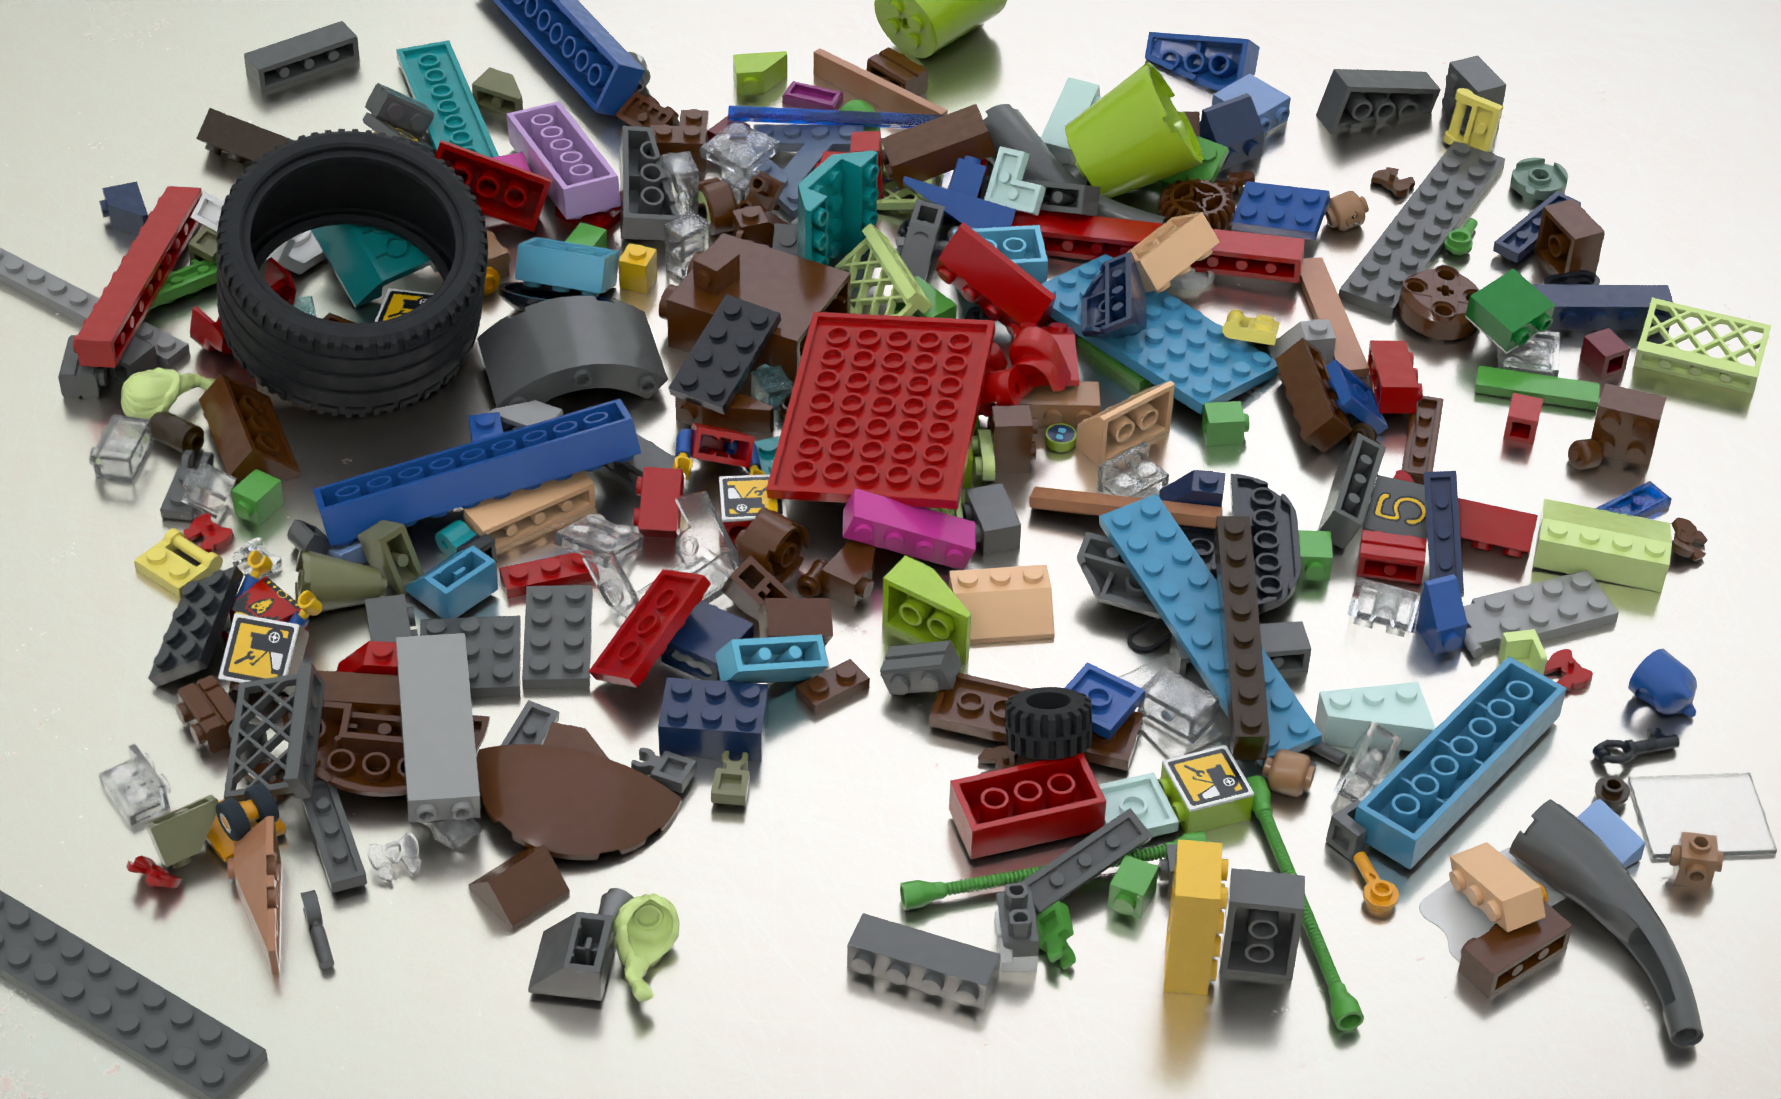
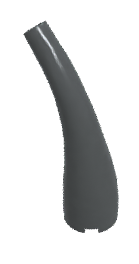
M999 104L985 111L988 116L984 119L996 153V155L986 159L993 166L1001 146L1030 154L1023 179L1085 185L1067 171L1051 153L1019 109L1013 108L1010 104ZM1101 194L1099 195L1097 216L1165 223L1166 221L1164 216L1136 209Z
M1552 799L1546 801L1531 815L1534 820L1528 826L1525 833L1521 830L1518 832L1511 844L1509 853L1560 894L1584 909L1627 947L1644 969L1657 992L1663 1007V1016L1669 1038L1673 1045L1677 1047H1691L1700 1043L1704 1033L1693 988L1678 950L1657 912L1623 864L1606 844L1578 817L1561 804L1556 803Z

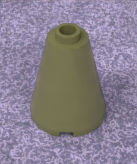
M309 550L299 551L296 563V572H299L298 582H295L296 601L302 592L308 590L322 603L321 613L364 605L365 599L386 595L387 577L381 576L380 569Z

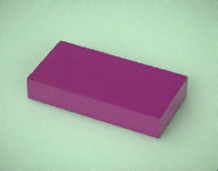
M796 81L791 82L782 96V104L833 116L843 102L842 92Z

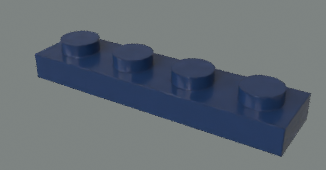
M1556 191L1494 242L1493 251L1516 263L1519 262L1536 247L1543 207L1574 198ZM1574 199L1581 206V202Z
M1456 470L1424 472L1430 580L1454 574L1458 580L1461 597H1464Z

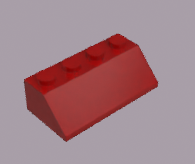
M440 141L435 158L443 159L447 167H452L455 170L456 176L460 175L464 179V184L468 185L471 189V195H475L482 214L533 232L535 231L552 179L449 142Z
M963 222L938 258L935 271H937L940 279L947 284L952 283L960 290L962 296L967 301L975 302L982 307L986 316L991 320H998L1006 327L1011 336L1012 327H1019L1020 323L1031 322L1036 323L1037 327H1043L1050 319L1056 295Z

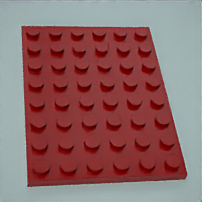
M813 312L766 488L767 497L773 499L847 503L856 488L893 499L911 507L958 509L996 330L995 320Z

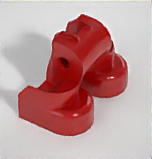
M270 257L267 263L265 281L282 299L293 306L296 288L291 274L275 259ZM194 306L192 308L190 337L208 352L218 350L224 354L232 353L224 338L219 317L214 322L198 306Z
M1027 327L1020 330L1010 346L1009 358L1012 366L1009 369H1006L1008 362L1002 350L993 341L978 411L979 416H991L992 406L1019 405L1020 401L1031 392L1033 387L1049 385L1052 392L1064 391L1072 374L1058 343L1050 333L1037 327Z

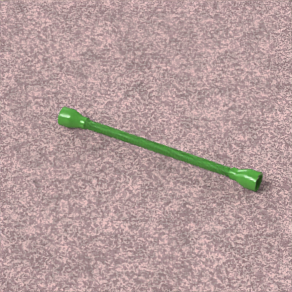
M1257 775L1246 778L1254 792L1252 810L1261 822L1281 873L1297 875L1272 815L1273 811L1270 806L1271 792L1265 778ZM1305 895L1302 924L1329 987L1328 992L1331 997L1330 1012L1338 1029L1342 1031L1353 1030L1363 1023L1365 1017L1357 999L1347 991L1345 984L1340 979Z
M1203 831L1187 833L1174 841L1163 843L1161 846L1136 849L1128 856L1149 862L1158 860V858L1165 859L1166 845L1177 844L1178 839L1208 841ZM1120 860L1119 862H1117L1116 864H1114V865L1111 866V867H1112V868H1114L1115 866H1116V867H1119V865L1121 864L1122 860ZM1044 866L1026 868V870H1013V872H1004V874L1001 872L1000 874H991V876H982V878L978 876L977 878L973 877V879H960V881H951V883L923 880L900 882L902 905L905 911L923 908L935 900L945 899L947 895L951 896L952 894H961V892L969 893L970 891L974 892V890H983V888L986 890L987 888H996V886L1004 887L1005 884L1020 883Z

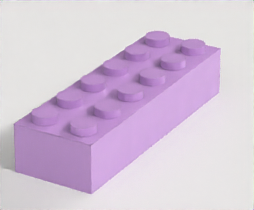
M560 101L506 114L511 146L517 153H524L532 173L552 179L547 194L567 220L580 219L584 215L607 212L611 208L621 206L617 173Z

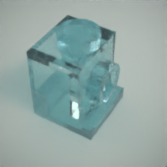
M764 364L759 366L756 371L751 372V390L756 400L774 407V410H778L782 400L792 394L793 383L791 379L786 377L780 365L771 367ZM778 391L780 396L769 398V393Z

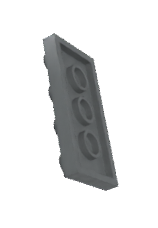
M592 585L527 586L522 669L523 689L590 688L591 674L588 671L591 668Z

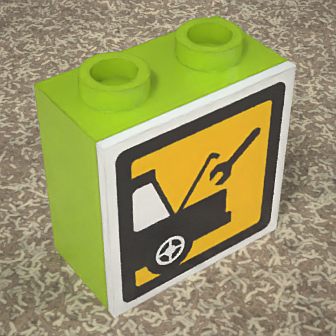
M1226 745L1162 761L1161 776L1157 780L1185 834L1207 831L1251 819L1254 792Z

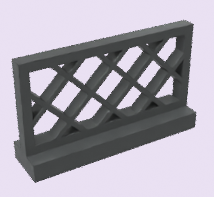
M312 663L299 665L298 673L239 683L224 799L233 797L238 802L245 801V790L257 783L265 785L272 796L294 793L298 799L312 797L325 682ZM296 686L295 691L285 701L278 696L286 687ZM261 691L266 693L253 706L248 704L249 693ZM271 701H276L279 706L267 718L260 713ZM287 711L290 712L292 719L282 729L278 728L274 723ZM254 717L262 721L249 734L244 732V727ZM269 728L272 729L276 734L266 744L261 746L256 742ZM283 740L287 741L288 748L278 758L270 753ZM251 745L254 746L258 751L245 763L240 761L241 754ZM267 757L272 763L260 775L256 774L252 769ZM280 768L285 772L284 782L267 783ZM247 774L254 778L245 789L236 790L237 783Z

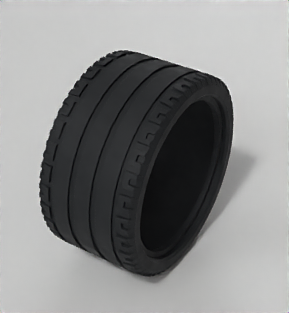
M338 129V132L325 130V133L313 132L311 136L301 135L298 136L297 140H287L286 144H279L274 147L273 151L263 153L261 159H255L252 166L245 168L244 175L238 176L236 184L232 185L229 195L225 198L217 229V306L221 328L227 345L232 350L234 358L240 362L243 370H248V375L252 379H257L261 387L266 386L271 394H278L280 399L283 401L289 400L294 406L302 405L305 410L311 411V409H315L321 414L329 412L332 413V416L345 414V417H352V414H359V417H366V414L372 413L375 416L383 411L391 413L396 408H399V410L404 409L407 404L414 405L418 403L420 398L426 399L431 392H437L441 384L446 385L450 377H454L457 374L458 368L464 365L465 359L468 358L474 346L480 326L488 262V239L481 207L477 204L475 195H471L470 187L464 184V179L460 175L456 176L455 170L452 167H447L443 159L435 158V154L431 151L426 152L424 147L420 145L414 146L409 140H399L398 136L393 135L389 137L383 132L375 134L372 133V130L358 132V129H352V131ZM350 224L374 227L405 239L429 258L440 273L444 283L423 304L398 317L373 323H341L318 318L292 306L268 285L259 269L269 255L279 246L301 233L324 226Z

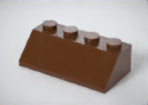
M221 373L199 398V402L204 412L203 416L210 427L211 436L219 450L218 454L226 468V475L237 484L255 469L281 481L297 478L301 472L270 397Z

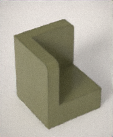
M205 225L188 243L190 261L197 259L200 262L205 259L213 264L217 260V232Z

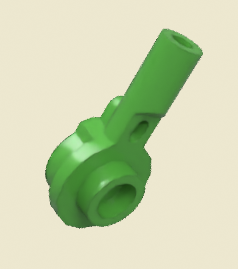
M1470 218L1462 229L1458 228L1449 232L1448 237L1444 241V246L1451 254L1464 255L1472 250L1473 241L1471 240V235L1478 226L1477 220Z

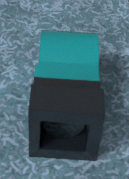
M461 520L454 521L435 535L439 549L448 557L474 545L497 563L495 539L486 533L482 536L478 535Z

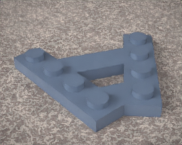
M754 124L750 143L727 155L728 164L749 182L753 175H758L761 170L785 183L786 185L776 203L795 220L798 217V183L815 169L816 163L821 161L823 151L850 152L852 132L865 131L864 125ZM773 151L797 152L783 170L768 158Z

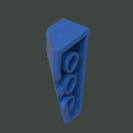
M904 176L903 186L927 202L945 206L944 214L959 225L964 222L972 229L1011 227L1016 209Z

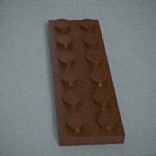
M958 673L953 689L939 690L929 716V726L1006 743L1005 702L1008 701L1010 696L1031 688ZM1134 711L1110 740L1092 732V745L1087 751L1083 752L1087 762L1128 771L1143 725L1144 713Z

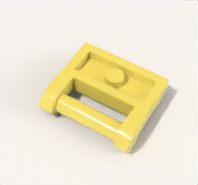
M1457 89L1455 95L1457 100L1449 130L1445 132L1443 141L1449 145L1454 141L1465 143L1485 152H1491L1504 106L1477 96L1469 89ZM1468 105L1472 109L1463 137L1459 132Z
M1233 309L1227 315L1222 332L1230 339L1275 346L1280 322L1274 321V317L1260 314L1256 318L1246 317L1241 310Z
M176 528L169 529L164 535L163 540L134 560L137 571L181 598L182 589L186 584L193 580L198 581L211 576L221 568L223 563L222 557L214 552L208 553L184 538V533ZM179 549L201 564L196 567L173 552Z

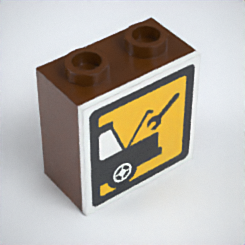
M235 613L218 679L229 686V691L238 693L239 683L298 673L299 665H302L309 633L298 624ZM296 686L286 687L278 696L280 698L282 696L289 697L295 691ZM261 691V697H262L263 695L266 694V693H264L263 691Z

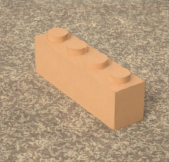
M584 471L577 472L566 480H550L542 483L536 489H520L511 492L506 498H490L480 502L475 507L464 509L465 523L478 535L482 536L486 533L494 538L497 550L595 507V485Z

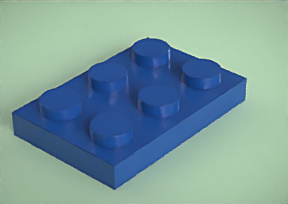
M1247 181L1234 213V220L1231 222L1232 230L1316 240L1329 204L1330 191Z

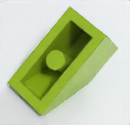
M787 51L733 54V79L737 96L765 94L788 77Z

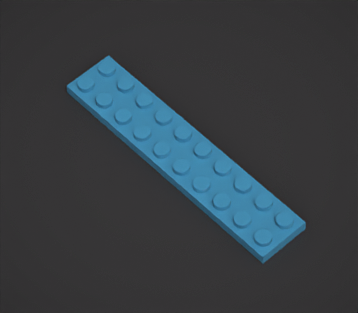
M1157 494L1099 516V525L1173 636L1188 654L1191 663L1228 717L1216 579ZM1262 648L1270 733L1267 757L1274 758L1279 749L1300 752L1321 743V732ZM1256 760V761L1258 762V764H1259L1260 767L1262 768V767H1264V764H1265V761H1266V760Z

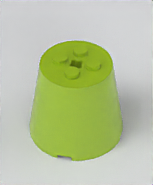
M875 0L874 10L880 27L894 45L914 57L926 58L997 16L1003 11L1008 0Z
M1150 62L1138 68L1065 126L1067 143L1077 160L1075 164L1083 177L1086 176L1091 186L1100 187V194L1110 199L1197 167L1204 160L1199 141L1184 110L1178 113L1171 100L1175 94L1161 73Z

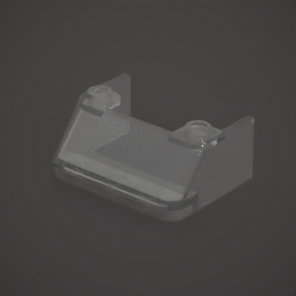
M702 491L675 498L689 528L681 532L676 539L675 547L682 563L671 570L704 575L711 582V585L705 592L702 601L711 603L724 594L721 588L728 577L741 564L739 563L738 552L707 492ZM613 550L583 557L582 559L607 605L627 619L653 582L636 592Z

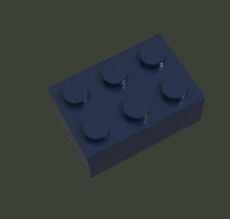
M667 677L658 724L659 755H663L666 750L684 757L722 759L724 751H729L730 760H741L743 752H747L748 761L762 762L769 714L768 684Z

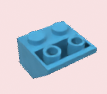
M473 545L454 553L405 585V591L440 617L457 618L498 590L496 561Z

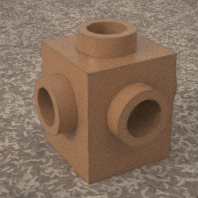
M1681 831L1678 845L1672 844L1669 864L1674 866L1675 886L1710 890L1715 872H1721L1724 858L1723 851L1718 850L1716 835Z

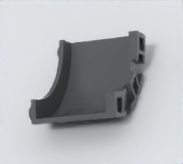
M569 296L541 301L524 307L525 312L515 315L510 319L508 316L500 319L477 338L497 408L534 400L544 403L559 395L591 388L624 390L640 395L648 400L668 380L645 312L630 304L614 299L612 302L596 300L595 296Z

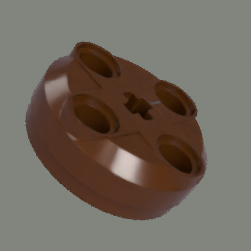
M1439 265L1435 269L1415 273L1403 281L1399 295V314L1409 327L1425 336L1441 340L1462 339L1470 336L1478 329L1466 319L1465 314L1470 296L1480 289L1470 279L1461 275L1454 267Z

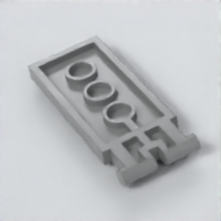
M1585 570L1473 598L1471 604L1464 606L1468 624L1464 645L1472 657L1477 658L1484 653V650L1496 647L1500 649L1502 635L1505 632L1535 629L1540 641L1615 623L1617 622L1619 612L1589 571Z

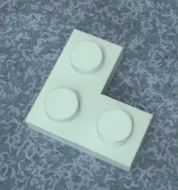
M1000 146L984 200L1016 209L1019 212L1038 216L1046 187L1022 181L1030 154Z

